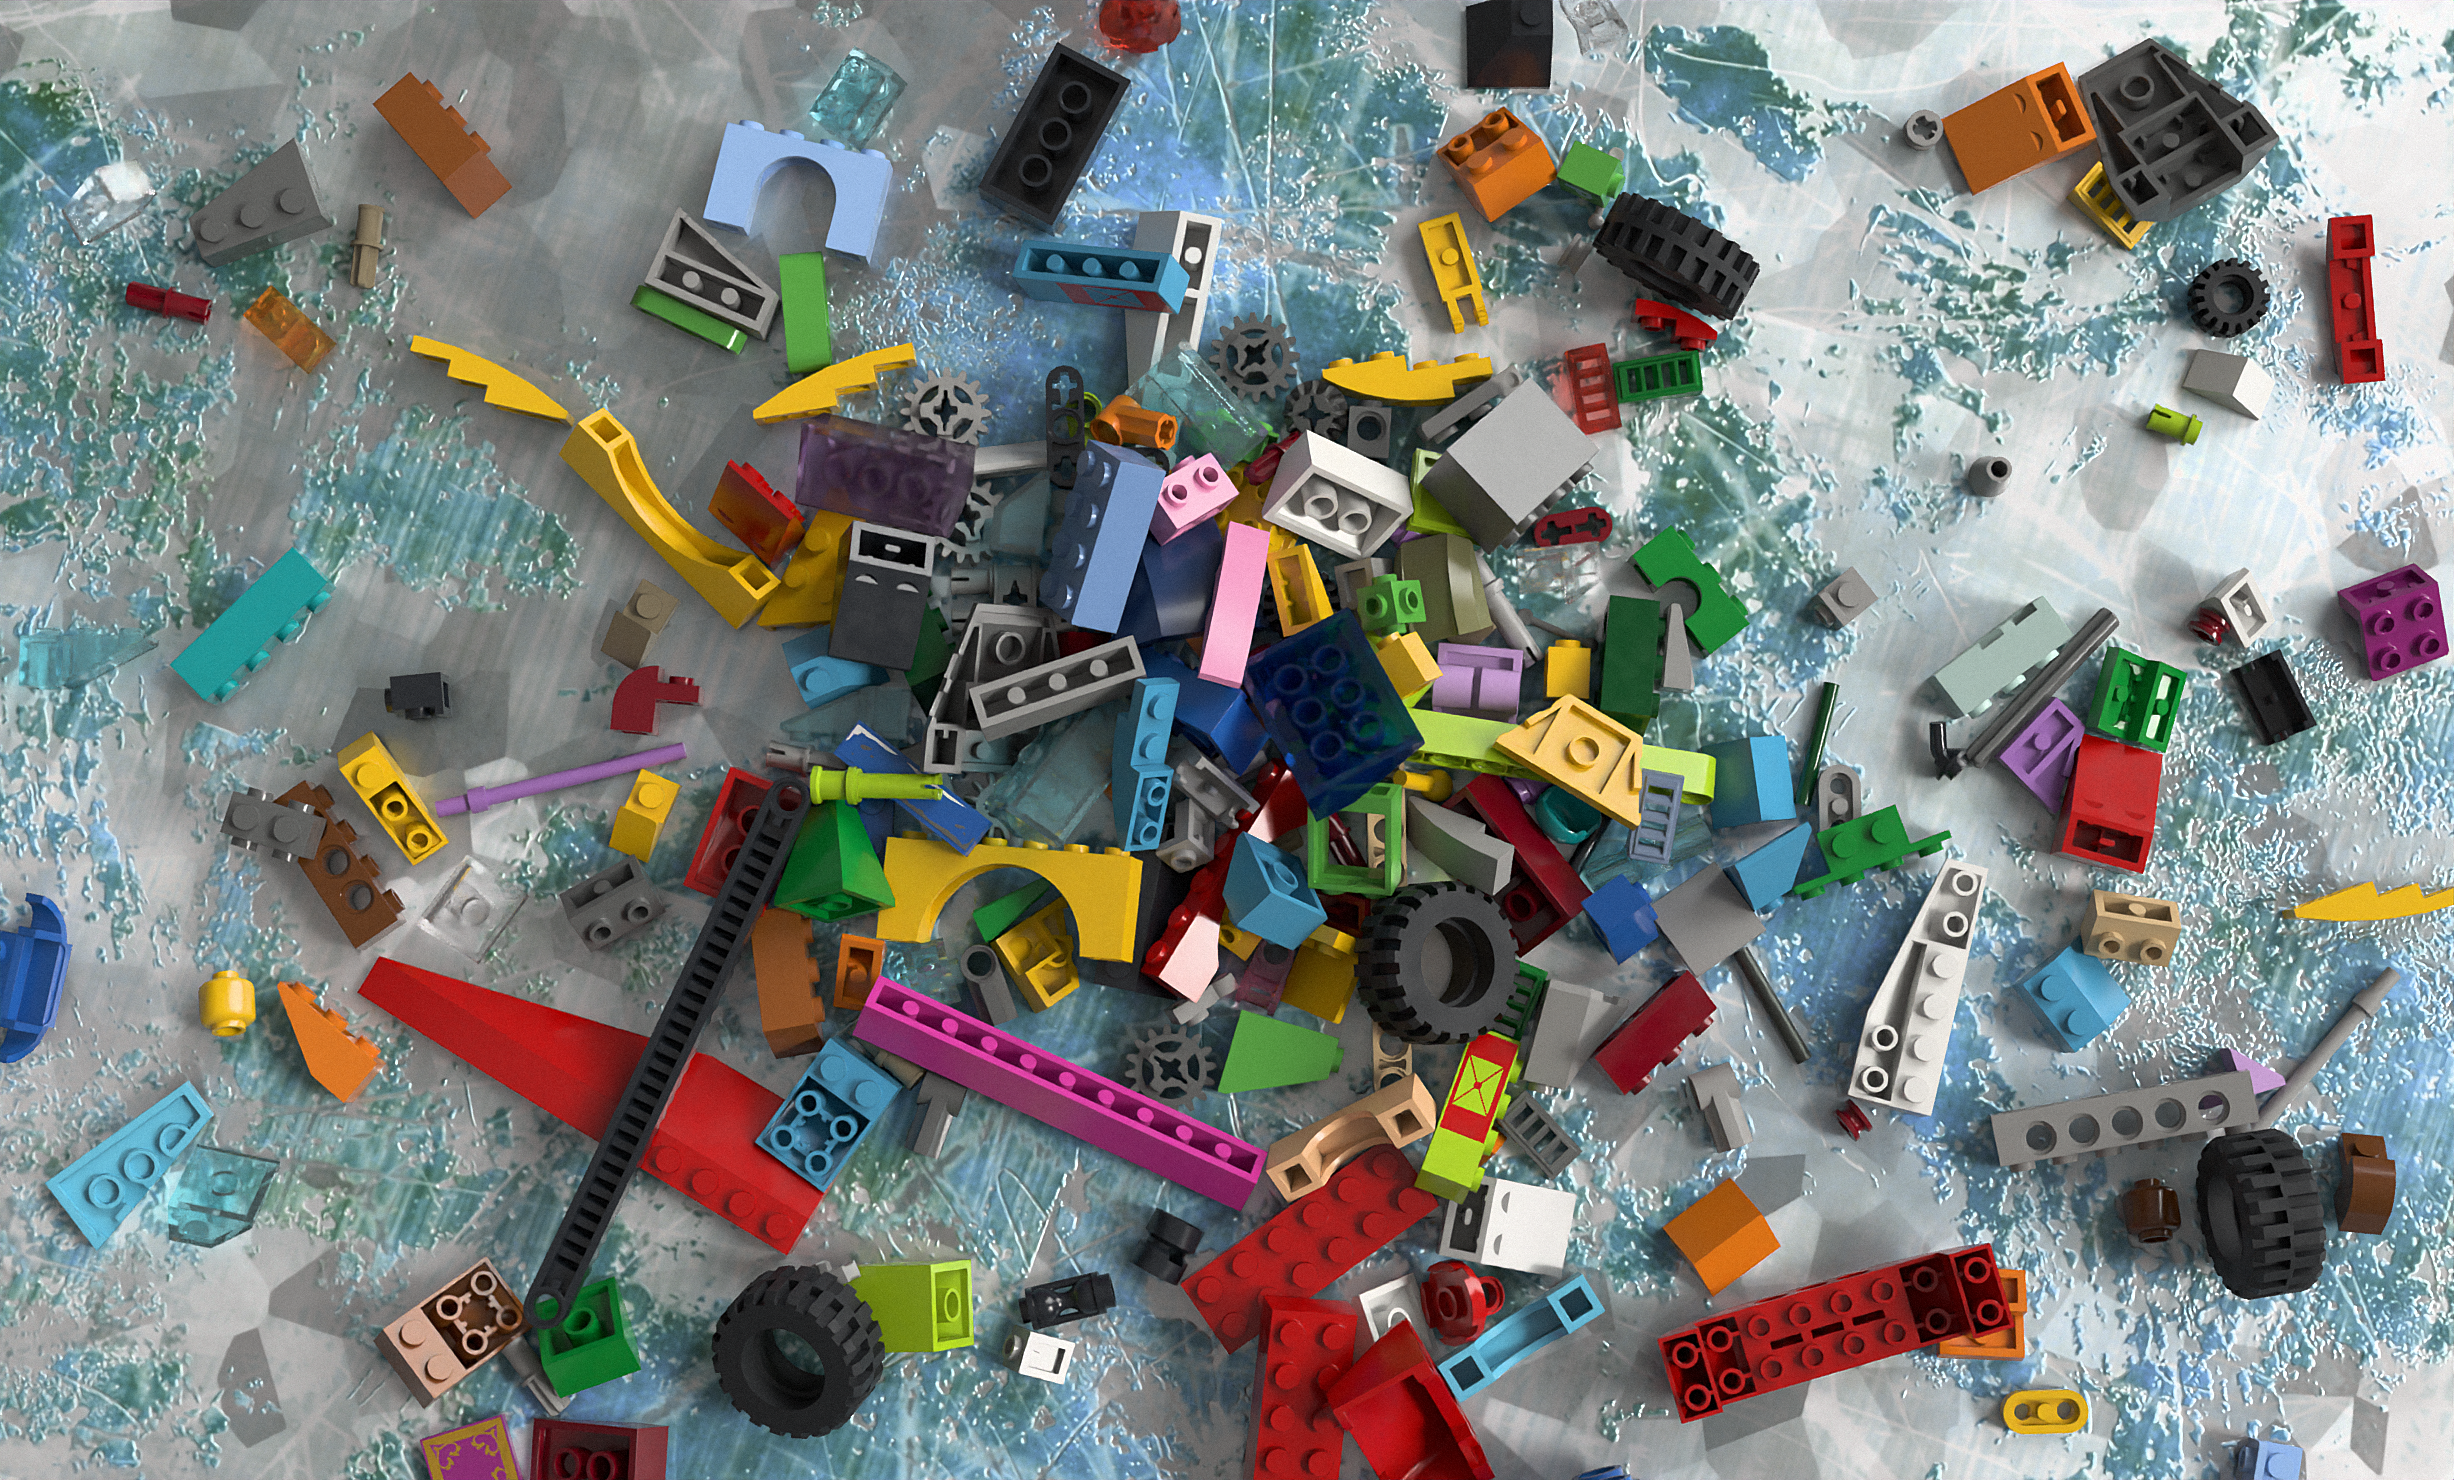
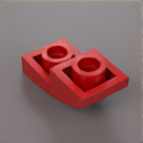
M1639 298L1635 300L1632 306L1630 323L1640 324V329L1652 332L1665 331V326L1671 327L1670 343L1680 344V350L1682 351L1698 350L1699 353L1705 352V347L1711 348L1717 340L1718 332L1696 316L1681 309Z

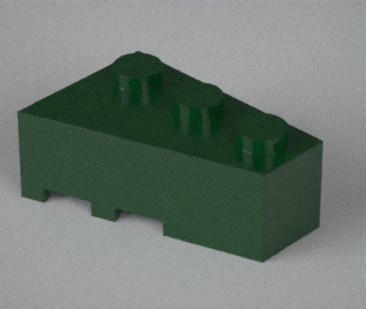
M929 587V592H928L927 598L933 596V593H932V590H931L930 587ZM926 601L911 671L909 673L903 672L926 718H928L956 648L955 641L947 644L943 636V632L950 629L940 608L937 607L931 610L928 601Z
M1610 595L1604 612L1598 665H1600L1598 691L1595 690L1594 704H1597L1596 710L1644 737L1650 718L1657 719L1659 712L1660 694L1653 693L1654 680L1660 681L1662 674L1663 655H1656L1657 642H1663L1666 618L1659 617L1660 601Z

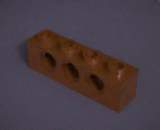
M304 780L272 801V803L288 807L290 799L315 807L313 815L327 819L314 860L299 856L297 862L355 949L366 950L407 922L401 913L406 909L402 900L392 888L386 891L378 879L382 874L381 869L370 854L367 853L364 856L361 854L354 843L359 839L357 833L345 818L339 821L331 809L336 803L323 784L316 786L315 783ZM342 851L346 855L347 866L342 873L335 875L330 869V859L335 853ZM365 886L370 892L371 899L365 908L359 910L353 903V894L358 888Z

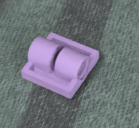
M1439 642L1437 666L1443 675L1435 680L1433 684L1432 711L1517 724L1524 650Z

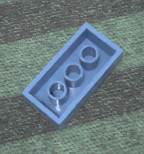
M1088 439L1086 448L1081 452L1077 461L1076 468L1078 474L1073 491L1069 492L1065 500V517L1061 530L1053 539V556L1048 572L1044 573L1040 582L1041 596L1039 600L1071 625L1116 634L1166 471L1133 449Z

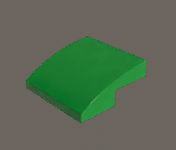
M2108 646L2085 727L2159 753H2166L2188 673L2161 661L2147 660L2120 647Z

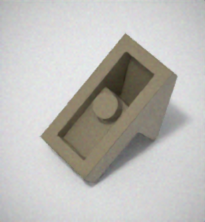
M643 578L623 612H615L600 651L633 671L640 669L681 601Z

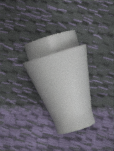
M1981 457L1970 467L1968 474L1969 483L1972 489L1981 496H1998L2009 485L2012 466L2004 457ZM1991 467L1995 469V472L1999 474V477H1995L1992 474Z

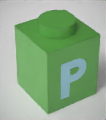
M1577 140L1574 141L1556 176L1562 190L1604 209L1610 198L1616 199L1621 193L1626 179L1623 176L1624 171L1619 159Z

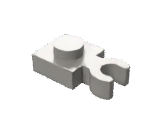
M1224 972L1209 982L1197 1004L1180 999L1165 1008L1164 1012L1172 1024L1182 1025L1185 1023L1187 1027H1191L1209 1016L1207 1008L1217 1003L1218 999L1239 988V985L1231 972L1228 974Z

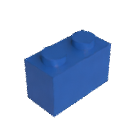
M1622 873L1581 902L1594 936L1618 966L1659 936L1654 923L1658 916L1650 905L1652 900L1649 894L1638 881L1631 885Z

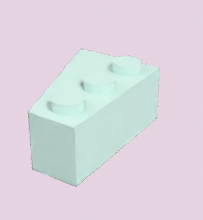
M2042 595L2021 607L1926 680L1956 719L1966 714H1969L1974 719L1992 705L1988 698L2001 689L2005 694L2013 690L2026 680L2022 673L2033 665L2040 669L2059 655L2055 649L2072 638L2074 634L2045 596Z

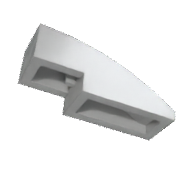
M1411 796L1408 799L1406 838L1427 859L1453 877L1468 885H1473L1491 896L1495 895L1509 883L1514 845L1486 835V824L1416 796Z

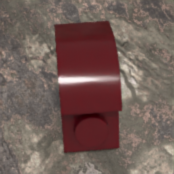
M653 665L637 669L620 683L615 692L610 729L616 733L658 736L662 703L703 707L705 690L700 686H694L695 679L688 677L670 676L669 683H664L665 670L660 666Z

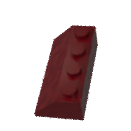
M1481 773L1441 805L1443 808L1486 824V835L1515 846L1509 883L1493 896L1484 892V897H1491L1501 908L1498 911L1499 915L1507 916L1512 926L1509 929L1510 935L1517 939L1519 950L1515 951L1519 958H1522L1583 911L1581 902L1593 893L1498 775Z

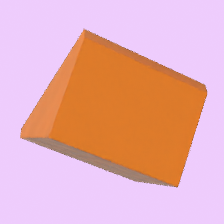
M1730 1177L1661 1227L1712 1297L1781 1247L1762 1213Z

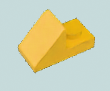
M641 769L625 807L620 805L618 808L609 847L630 856L635 854L637 859L649 863L682 786Z

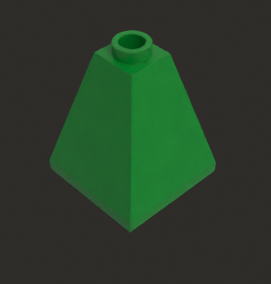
M823 800L819 806L810 809L775 894L774 906L827 924L895 907L894 895L857 809L845 805V800Z

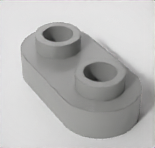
M1846 765L1830 766L1823 770L1817 778V833L1831 828L1834 821L1845 823L1862 817L1860 779L1858 774ZM1833 779H1838L1843 783L1844 790L1841 794H1835L1831 791L1830 783Z

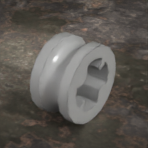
M1919 110L1910 116L1903 128V138L1906 144L1918 151H1925L1934 147L1943 133L1942 120L1933 111ZM1917 121H1921L1923 126L1930 125L1933 130L1928 135L1930 139L1925 140L1922 134H1914L1913 131L1918 126Z
M1577 233L1557 264L1561 267L1568 265L1571 269L1570 273L1575 275L1593 249V242L1585 243L1582 240V235Z

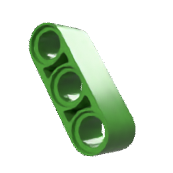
M822 251L779 255L789 372L794 374L821 371L833 365Z

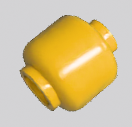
M220 971L214 973L212 980L203 983L199 988L200 1021L204 1027L211 1030L213 1035L229 1037L243 1034L246 1032V1027L256 1020L254 986L247 979L239 978L237 972Z

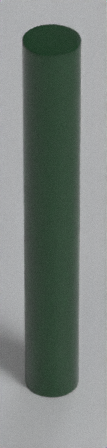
M1831 682L1823 683L1794 799L1796 805L1810 807L1840 689L1838 684Z

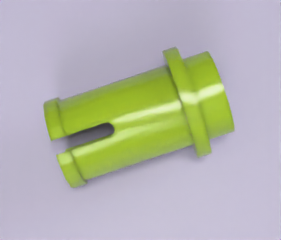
M2155 403L2148 418L2150 420L2147 421L2145 428L2178 439L2181 446H2184L2186 443L2194 445L2203 422L2196 420L2197 415L2195 414L2188 417Z

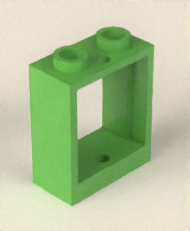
M1318 777L1308 791V888L1321 889V892L1328 895H1340L1345 892L1362 893L1364 897L1370 899H1381L1393 894L1401 881L1402 785ZM1329 810L1385 815V869L1329 864Z

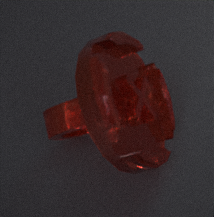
M1102 0L1099 6V28L1103 35L1105 33L1110 38V43L1118 49L1130 53L1158 51V46L1164 45L1166 42L1168 46L1181 30V6L1178 0Z

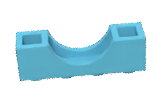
M1576 1272L1484 1330L1477 1340L1457 1347L1434 1363L1459 1403H1462L1495 1382L1503 1373L1525 1357L1552 1341L1572 1333L1605 1312V1309L1583 1274Z

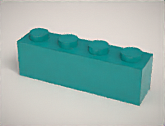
M292 547L188 646L170 666L204 701L215 705L219 701L224 703L239 691L241 687L239 682L250 671L256 673L270 661L271 655L269 653L280 642L283 644L288 643L301 631L302 626L300 623L311 612L315 615L327 607L333 598L330 594L337 587L303 552Z

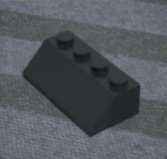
M1163 823L1159 844L1175 838L1173 825ZM1156 849L1130 851V857L1143 861L1132 963L1098 960L1093 983L1177 1001L1178 997L1142 973L1141 969L1146 963L1148 950L1164 934L1169 926L1168 920L1171 913L1183 903L1191 890L1192 879L1200 870L1204 869L1205 864L1192 870L1178 873L1156 855Z

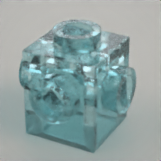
M943 937L902 949L907 972L900 974L903 986L944 1005L961 1001L958 984L965 982L958 958L950 960Z

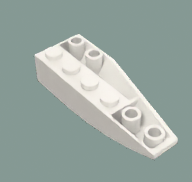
M1185 211L1140 212L1133 250L1170 253L1190 276L1178 315L1125 309L1129 397L1134 399L1142 409L1162 412L1176 417L1179 428L1176 432L1175 443L1168 451L1161 450L1168 457L1170 470H1172L1176 463L1222 230V218ZM1132 444V447H1146V446H1141V445ZM1147 457L1148 460L1156 464L1155 457Z
M1949 858L1944 861L1866 1012L1847 1091L1848 1096L1918 1117L1932 1115L1988 868Z

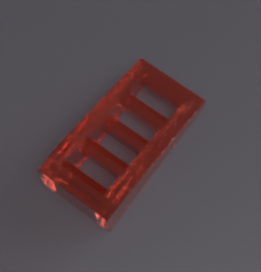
M1599 343L1565 351L1562 358L1579 429L1587 436L1622 428L1606 344ZM1597 360L1598 366L1581 370L1577 369L1576 363ZM1597 376L1601 377L1602 383L1584 387L1580 385V380ZM1600 393L1605 394L1606 400L1584 404L1583 397ZM1608 409L1610 416L1587 421V413Z

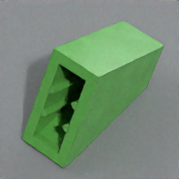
M1241 1009L1217 1092L1229 1094L1327 1080L1330 1071L1338 1074L1345 1049L1337 1047L1340 1038Z

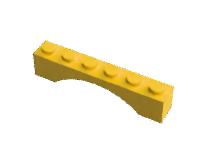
M604 407L576 425L558 455L736 630L761 613L782 582L752 553L734 550L719 544L697 531L680 517L663 498L651 480L640 458L634 437Z

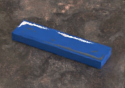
M858 720L833 752L849 766L861 768L863 773L929 774L928 772L919 771V765L861 720ZM925 785L926 789H943L940 801L891 798L966 857L993 824L944 785Z

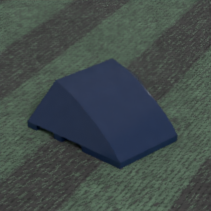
M1214 517L1207 519L1163 546L1159 544L1150 529H1148L1117 633L1114 634L1112 641L1133 635L1137 649L1152 647L1156 643L1204 637L1206 616L1212 604L1215 576L1221 563L1224 536ZM1259 602L1253 633L1272 631L1274 628Z

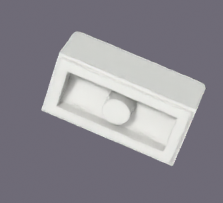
M1047 441L974 448L971 450L972 475L976 476V480L1048 472Z

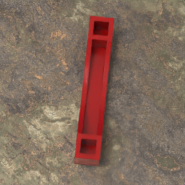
M1273 757L1270 762L1262 767L1257 776V784L1250 793L1260 804L1259 808L1253 814L1245 811L1243 808L1240 809L1235 815V820L1239 824L1238 828H1229L1226 833L1217 839L1214 844V860L1208 862L1205 868L1200 870L1192 879L1191 890L1187 897L1171 913L1168 920L1169 926L1160 940L1155 942L1148 950L1146 963L1141 969L1142 973L1176 997L1197 1004L1219 968L1218 939L1220 922L1226 906L1222 894L1237 837L1244 831L1270 843L1286 832L1306 825L1308 823V791L1317 780L1304 769L1297 768L1295 763L1290 760Z

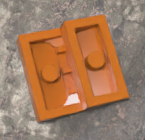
M1998 1269L2015 1327L1976 1339L1960 1336L1936 1343L1937 1358L2022 1361L2025 1358L2023 1316L2027 1312L2025 1270Z

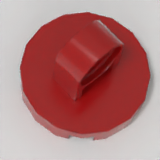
M1449 1259L1430 1265L1426 1270L1431 1272L1429 1280L1422 1282L1420 1288L1421 1307L1427 1325L1430 1329L1437 1327L1440 1334L1444 1336L1439 1340L1445 1345L1456 1347L1477 1340L1484 1330L1486 1316L1495 1314L1503 1306L1505 1291L1502 1284L1493 1276L1477 1277L1474 1271L1460 1260ZM1481 1284L1485 1285L1489 1291V1302L1487 1305Z

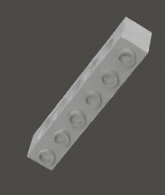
M2248 1069L1990 1114L2000 1166L2009 1165L2011 1173L2035 1169V1161L2052 1158L2053 1165L2079 1161L2078 1153L2095 1150L2096 1158L2113 1156L2122 1153L2120 1146L2138 1143L2139 1150L2165 1146L2163 1138L2181 1135L2182 1143L2204 1140L2208 1138L2207 1131L2224 1128L2225 1135L2252 1131L2250 1123L2260 1122L2251 1075ZM2207 1095L2218 1096L2223 1104L2221 1114L2213 1119L2202 1117L2198 1109L2199 1102ZM2167 1102L2177 1105L2180 1116L2174 1125L2162 1126L2157 1123L2155 1112L2159 1105ZM2121 1110L2133 1112L2137 1119L2135 1129L2128 1134H2120L2112 1126L2114 1115ZM2087 1118L2093 1123L2094 1133L2090 1139L2076 1141L2070 1136L2069 1126L2073 1120ZM2036 1125L2045 1126L2051 1132L2050 1143L2042 1149L2033 1148L2026 1141L2028 1130Z

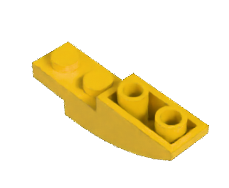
M1386 351L1370 355V361L1353 364V359L1332 361L1328 363L1329 369L1322 370L1321 381L1332 384L1342 395L1358 400L1380 401L1386 406L1432 407L1452 404L1455 398L1453 387L1488 381L1492 377L1493 370L1490 357L1479 358V353H1468L1455 357V363L1438 366L1437 360H1429L1414 364V370L1407 371L1405 355L1394 357L1393 351Z

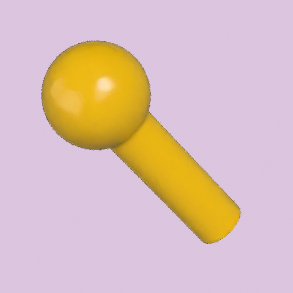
M1432 769L1425 774L1398 770L1393 776L1394 784L1402 785V788L1421 791L1423 797L1431 802L1446 800L1453 790V781L1450 775L1441 769Z

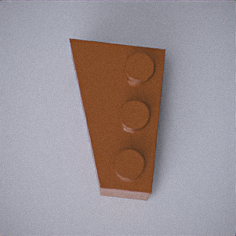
M409 72L372 105L455 196L468 213L476 219L509 191L512 186L486 156L492 149L480 135L473 131L468 136L463 130L468 123L452 105L444 109L439 104L445 98L428 79L421 84Z
M780 907L768 909L763 917L757 920L756 928L751 934L763 1034L776 1059L820 1052L825 1045L822 1022H825V1011L822 997H817L815 982H820L817 958L810 955L809 943L815 942L812 920Z

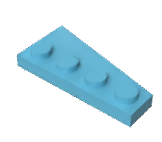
M188 1080L49 1179L45 1184L95 1250L98 1251L214 1113Z

